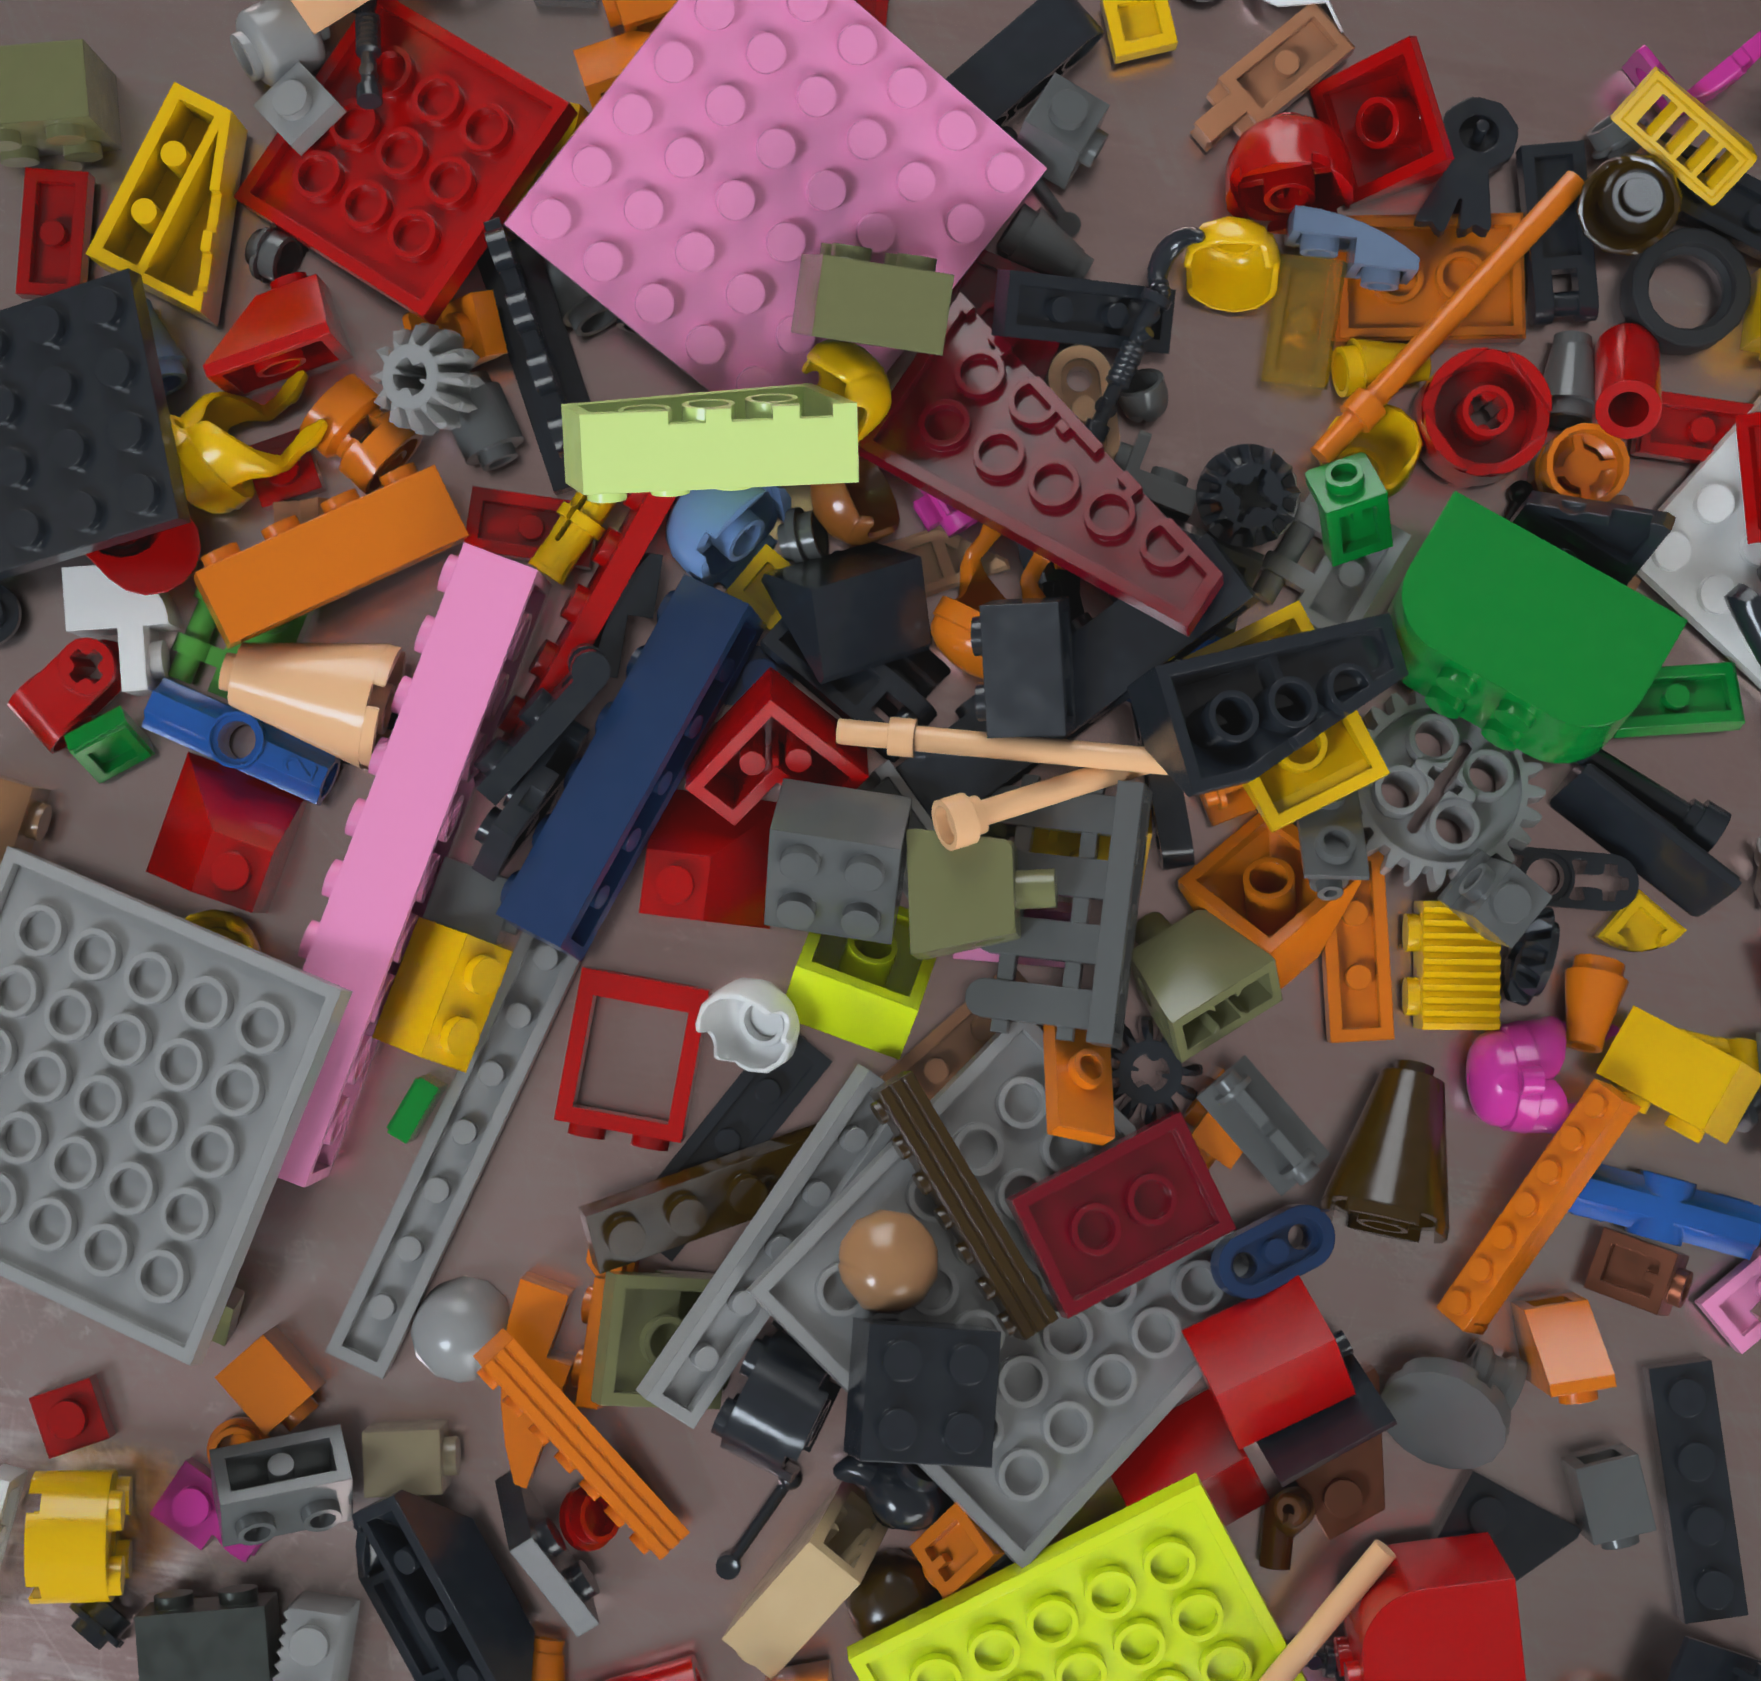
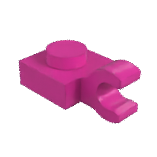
M190 1457L184 1461L149 1514L195 1547L203 1550L210 1544L214 1536L221 1545L222 1539L212 1492L211 1470L195 1458ZM263 1543L252 1546L236 1544L223 1548L237 1559L247 1562L251 1555L254 1557Z

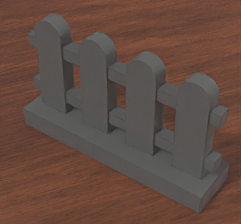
M1023 774L1021 786H1003L997 789L992 796L1039 782L1041 777L1039 775ZM1118 780L1116 796L1105 795L1106 788L1000 822L1006 826L1016 827L1014 844L1018 850L1019 870L1055 868L1058 896L1073 898L1070 922L1024 917L1025 909H1020L1021 938L981 948L988 953L1000 955L997 979L979 978L973 981L966 990L965 1002L973 1014L991 1019L990 1031L1009 1034L1010 1021L1057 1027V1040L1074 1042L1076 1029L1087 1030L1086 1042L1096 1046L1121 1049L1153 794L1145 783ZM1035 829L1081 834L1079 856L1071 857L1033 853ZM1100 836L1111 837L1108 860L1097 859ZM1092 900L1103 901L1100 925L1089 924ZM1025 957L1065 962L1062 987L1016 981L1018 958ZM1084 964L1095 965L1092 990L1081 989Z

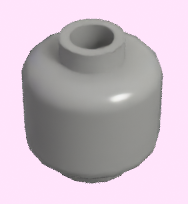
M262 0L243 9L238 14L235 21L236 32L230 35V43L240 66L252 81L256 82L261 79L265 84L272 87L298 61L310 73L318 70L324 63L325 45L323 41L330 38L329 27L314 35L291 0Z

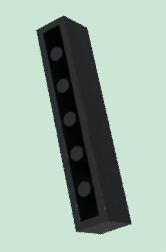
M1193 533L1187 535L1223 573L1224 581L1221 589L1189 637L1109 594V597L1113 604L1096 617L1092 618L1089 612H1086L1071 621L1077 727L1067 735L1036 737L1076 739L1130 698L1127 686L1155 666L1182 660L1183 657L1190 654L1261 601L1215 538L1207 533L1198 540ZM973 695L955 710L959 720L951 725L950 729L987 732L986 721L979 722L977 719L975 695ZM915 752L914 758L906 759L895 769L932 819V805L935 800L957 793H964L968 797L976 795L981 800L992 797L997 789L1007 785L1013 786L1022 779L1023 774H1029L1042 763Z

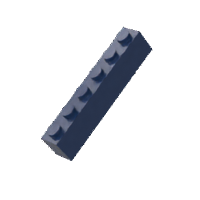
M685 574L676 590H671L666 594L657 612V624L646 644L638 647L632 654L626 668V680L614 701L608 702L599 713L595 723V735L583 757L576 759L569 767L564 779V791L552 813L545 815L538 823L532 837L533 847L521 869L512 873L505 882L500 896L501 905L496 915L520 931L582 962L766 627V624L750 604Z

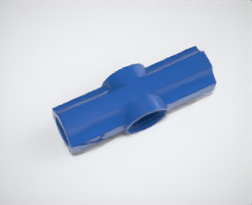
M163 677L157 688L152 691L144 709L142 728L210 757L225 767L237 769L318 806L322 804L326 795L331 791L339 773L341 759L224 702L167 677ZM248 724L255 733V746L249 755L238 759L230 750V736L237 727Z
M1601 1163L1568 1210L1569 1213L1625 1226L1624 1231L1659 1242L1680 1247L1682 1242L1748 1260L1751 1259L1754 1250L1759 1246L1761 1240V1206L1728 1195L1696 1189L1697 1184L1643 1169H1640L1639 1173Z

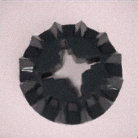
M1238 444L1220 451L1206 464L1197 484L1196 504L1203 524L1217 539L1236 547L1253 548L1278 539L1279 534L1295 519L1296 501L1301 493L1295 483L1292 473L1293 467L1285 462L1274 449L1257 444ZM1259 476L1258 481L1260 483L1257 493L1265 498V502L1271 505L1269 508L1249 507L1244 514H1240V497L1234 494L1233 489L1225 485L1227 482L1230 484L1249 485L1254 477Z
M1545 906L1512 949L1509 948L1508 955L1505 958V971L1502 976L1504 983L1503 992L1507 1001L1527 1006L1534 996L1538 997L1547 985L1555 963L1560 938V927L1555 922L1554 910L1551 907Z

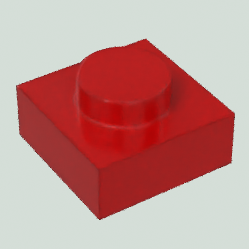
M300 428L250 445V447L269 454L282 455L299 434ZM313 449L306 452L286 472L268 478L252 479L261 506L266 511L273 510V502L299 501L327 491Z
M96 1374L46 1390L29 1398L49 1459L109 1439L116 1434Z

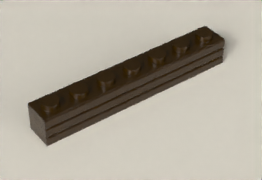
M902 1071L870 1091L869 1094L874 1101L870 1104L873 1114L882 1125L887 1123L895 1136L891 1139L895 1151L902 1160L909 1159L916 1173L912 1174L916 1186L924 1196L927 1194L931 1196L937 1206L933 1210L935 1218L945 1231L950 1229L958 1241L954 1245L957 1255L966 1266L971 1264L979 1277L975 1280V1284L986 1301L993 1300L1000 1312L996 1315V1319L1005 1334L1009 1337L1013 1335L1015 1338L1025 1341L1058 1320L1059 1317L913 1072Z

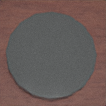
M1421 1357L1404 1363L1402 1370L1395 1372V1374L1393 1372L1389 1377L1381 1394V1398L1397 1421V1425L1388 1429L1387 1432L1407 1452L1426 1463L1447 1469H1475L1492 1462L1504 1448L1509 1435L1511 1411L1504 1394L1494 1383L1490 1389L1484 1382L1477 1379L1479 1371L1465 1363L1443 1357Z

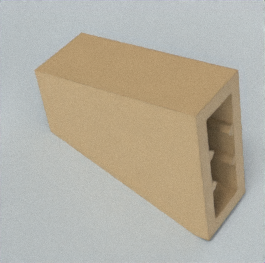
M844 1481L839 1482L744 1600L722 1637V1640L732 1647L743 1661L755 1666L771 1680L861 1584L888 1530L887 1527L880 1524L874 1517L865 1492L855 1484Z

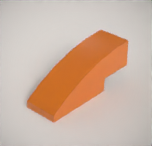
M527 1271L519 1281L508 1319L507 1332L564 1393L571 1376L575 1356L555 1349L554 1346L576 1288ZM501 1388V1411L505 1448L513 1482L515 1485L527 1488L534 1477L545 1446L529 1431L528 1428L533 1424L532 1420L525 1413L518 1419L502 1400L508 1394Z

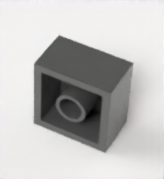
M783 778L770 827L764 925L891 945L903 890L907 852L906 829H909L912 798Z

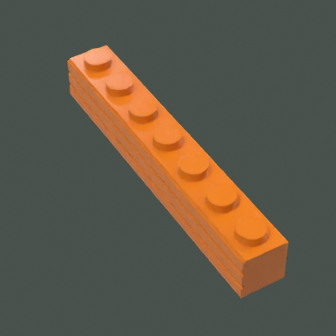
M1593 1079L1436 1308L1463 1332L1484 1334L1488 1328L1487 1326L1634 1115L1638 1113L1641 1106L1612 1084Z
M504 1328L473 1355L482 1366L476 1373L492 1390L499 1385L508 1394L502 1401L518 1419L525 1413L532 1420L533 1424L528 1428L529 1431L543 1446L547 1445L550 1441L559 1451L553 1457L569 1474L575 1469L578 1470L584 1477L578 1484L594 1501L601 1496L609 1504L604 1512L619 1528L626 1523L634 1531L628 1538L644 1556L651 1550L661 1560L671 1549L680 1543L681 1539H684L690 1533Z

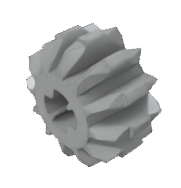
M421 323L420 325H415L414 330L401 329L393 331L394 348L385 346L376 350L384 362L383 370L377 371L369 375V377L376 383L383 385V390L374 403L382 409L390 410L389 422L398 428L414 430L416 434L433 436L434 433L438 434L440 429L453 430L460 428V412L470 413L478 409L469 394L471 388H477L485 384V382L479 376L471 375L470 370L480 356L475 354L473 350L463 348L465 337H462L456 331L441 330L438 325Z

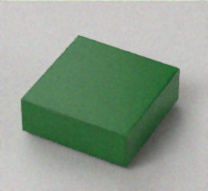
M121 705L64 735L69 752L99 784L155 754L150 738Z
M430 1073L416 1077L386 1127L389 1129L387 1133L405 1144L416 1140L448 1084Z

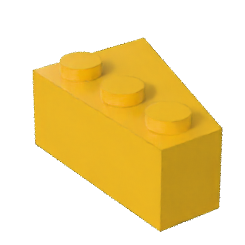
M174 82L86 252L87 256L111 274L128 268L141 274L145 291L218 327L237 205L234 195L240 186L248 133L236 115L222 105Z

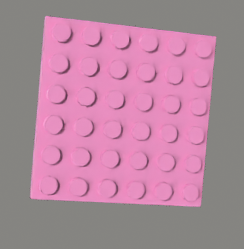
M677 0L503 225L707 391L802 383L817 385L819 373L812 371L804 374L801 369L807 361V354L818 343L827 340V338L791 332L802 254H820L821 243H839L871 248L870 262L884 264L885 253H903L937 259L935 272L953 274L954 288L1047 170V167L855 0ZM855 343L865 348L880 363L885 373L888 372L904 351Z

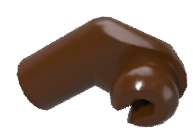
M1298 1486L1288 1487L1264 1505L1259 1555L1260 1567L1281 1571L1291 1569L1293 1539L1313 1521L1316 1512L1315 1501L1312 1495L1305 1489Z

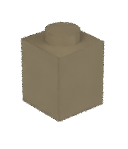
M449 1419L372 1422L362 1432L364 1498L387 1497L400 1490L416 1496L442 1495L451 1483V1476L460 1474V1439L458 1436H449Z

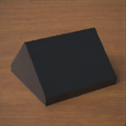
M872 542L867 545L855 546L828 554L822 558L811 559L764 573L761 579L820 684L927 651L932 644L921 556Z

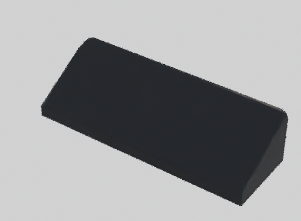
M1594 764L1574 767L1549 799V805L1552 809L1609 853L1620 855L1630 861L1640 877L1691 916L1699 917L1704 915L1735 892L1742 884L1738 875Z

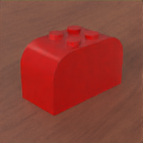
M1488 1532L1387 1545L1395 1553L1396 1558L1343 1620L1344 1636L1334 1637L1333 1639L1338 1673L1340 1677L1345 1676V1681H1526L1516 1579Z

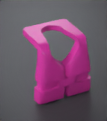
M1761 30L1688 89L1687 92L1705 105L1738 81L1761 57ZM1646 45L1638 48L1622 67L1636 87L1655 66L1674 80ZM1661 96L1652 107L1659 114L1668 102ZM1683 111V113L1678 118H1681L1687 114Z

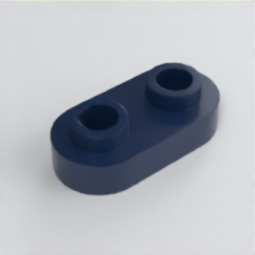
M1304 1204L1286 1205L1220 1240L1211 1256L1210 1268L1212 1277L1217 1286L1231 1296L1246 1299L1261 1297L1288 1283L1295 1276H1301L1322 1265L1330 1257L1334 1249V1226L1327 1214L1320 1212V1209L1315 1206ZM1297 1224L1302 1229L1303 1240L1298 1247L1293 1248L1289 1243L1288 1234L1290 1229ZM1244 1253L1248 1258L1249 1267L1247 1272L1239 1277L1233 1269V1262L1238 1254Z

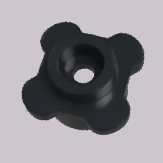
M109 1602L72 1603L69 1606L79 1616L72 1623V1628L98 1650H101L107 1642H110L116 1648H121L124 1644L120 1637L132 1623Z

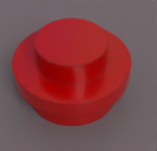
M580 1486L572 1489L562 1501L559 1512L561 1532L566 1541L579 1551L598 1550L604 1547L618 1532L619 1527L604 1512L609 1504L601 1496L594 1501Z

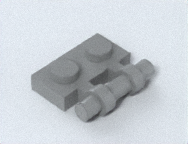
M1310 492L1304 502L1300 501L1295 519L1276 550H1268L1264 556L1263 564L1260 568L1262 574L1253 587V591L1260 600L1272 605L1284 585L1301 593L1297 601L1300 600L1314 629L1362 619L1411 535L1391 524L1393 547L1332 567L1328 557L1324 554L1312 573L1297 564L1313 536L1322 539L1318 505Z

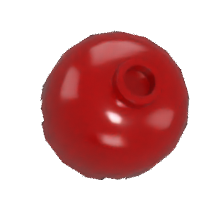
M1284 112L1256 123L1242 133L1228 157L1225 173L1227 211L1234 217L1245 219L1251 217L1256 220L1271 221L1267 225V232L1285 234L1287 219L1295 205L1337 213V208L1346 202L1349 209L1353 203V174L1348 147L1332 126L1299 113Z

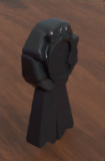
M1469 97L1452 106L1445 113L1443 123L1455 159L1443 173L1414 219V226H1429L1437 237H1441L1444 234L1457 202H1460L1456 228L1457 237H1465L1471 232L1479 237H1486L1491 227L1489 174L1505 163H1508L1514 153L1518 139V125L1503 104L1481 97Z

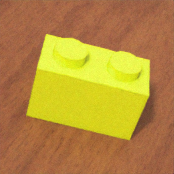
M899 906L891 945L809 932L786 995L792 1001L797 1011L800 1024L899 1060L919 1011L936 958L918 960L910 954L909 909Z

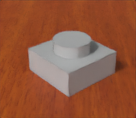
M299 61L253 105L301 156L347 112Z

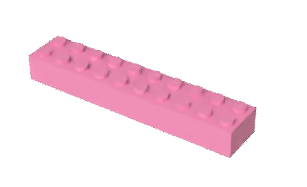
M465 542L459 556L450 554L442 568L437 590L445 594L436 617L427 615L419 629L414 651L421 653V657L413 678L404 676L398 685L391 706V712L398 714L390 739L385 737L379 739L369 762L368 773L375 775L367 800L358 798L351 809L345 827V834L352 836L343 861L335 859L331 864L322 887V895L329 898L320 922L315 920L310 922L299 947L298 956L306 959L302 970L353 991L278 1175V1178L304 1188L328 1177L380 1042L372 1038L417 920L419 917L423 918L443 860L451 854L474 793V777L480 771L474 766V763L482 751L494 740L498 729V722L508 703L552 586L539 570Z

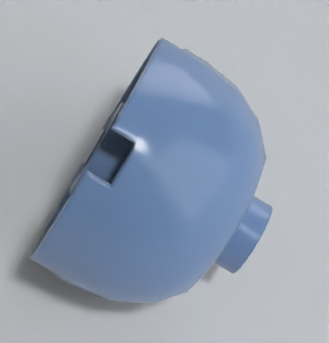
M782 486L752 487L737 491L717 489L690 490V493L687 495L676 496L668 511L666 521V541L670 552L690 577L711 587H714L713 584L720 582L728 589L765 544L769 545L772 549L775 547L778 541L769 533L773 529L777 517L784 522L786 511L791 509V497Z

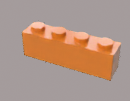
M414 462L405 464L379 478L383 486L381 489L361 498L356 488L350 489L321 503L320 506L324 514L300 524L297 515H293L261 530L265 540L243 551L240 550L237 542H232L202 556L201 560L205 568L195 572L194 581L227 648L231 649L462 543L469 534L435 464L421 471H418Z

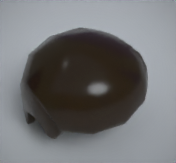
M1626 152L1605 161L1587 177L1582 185L1576 212L1584 235L1603 252L1628 256L1636 255L1653 246L1671 232L1678 221L1683 193L1675 171L1657 156Z
M887 1548L875 1554L861 1584L844 1602L855 1629L865 1638L943 1599V1597L924 1576L922 1565L918 1559L898 1548Z

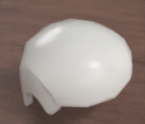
M742 977L721 987L701 1004L695 1027L698 1033L707 1032L712 1038L715 1059L735 1062L739 1067L748 1072L770 1073L793 1056L797 1046L800 1022L792 1001L772 982Z

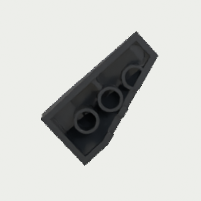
M1385 613L1158 665L1127 686L1145 749L1188 797H1193L1253 781L1331 726L1409 675L1390 613Z

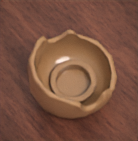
M882 1209L856 1220L840 1243L838 1269L841 1280L861 1307L872 1313L899 1315L921 1304L937 1280L938 1249L927 1228L908 1213Z

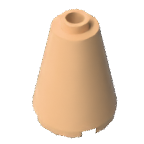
M243 642L237 654L231 652L226 654L220 671L219 689L228 692L227 698L230 706L360 769H368L372 753L381 737L390 739L393 730H389L387 727L392 714L391 706L394 695L405 675L406 655L402 651L403 647L394 646L391 643Z

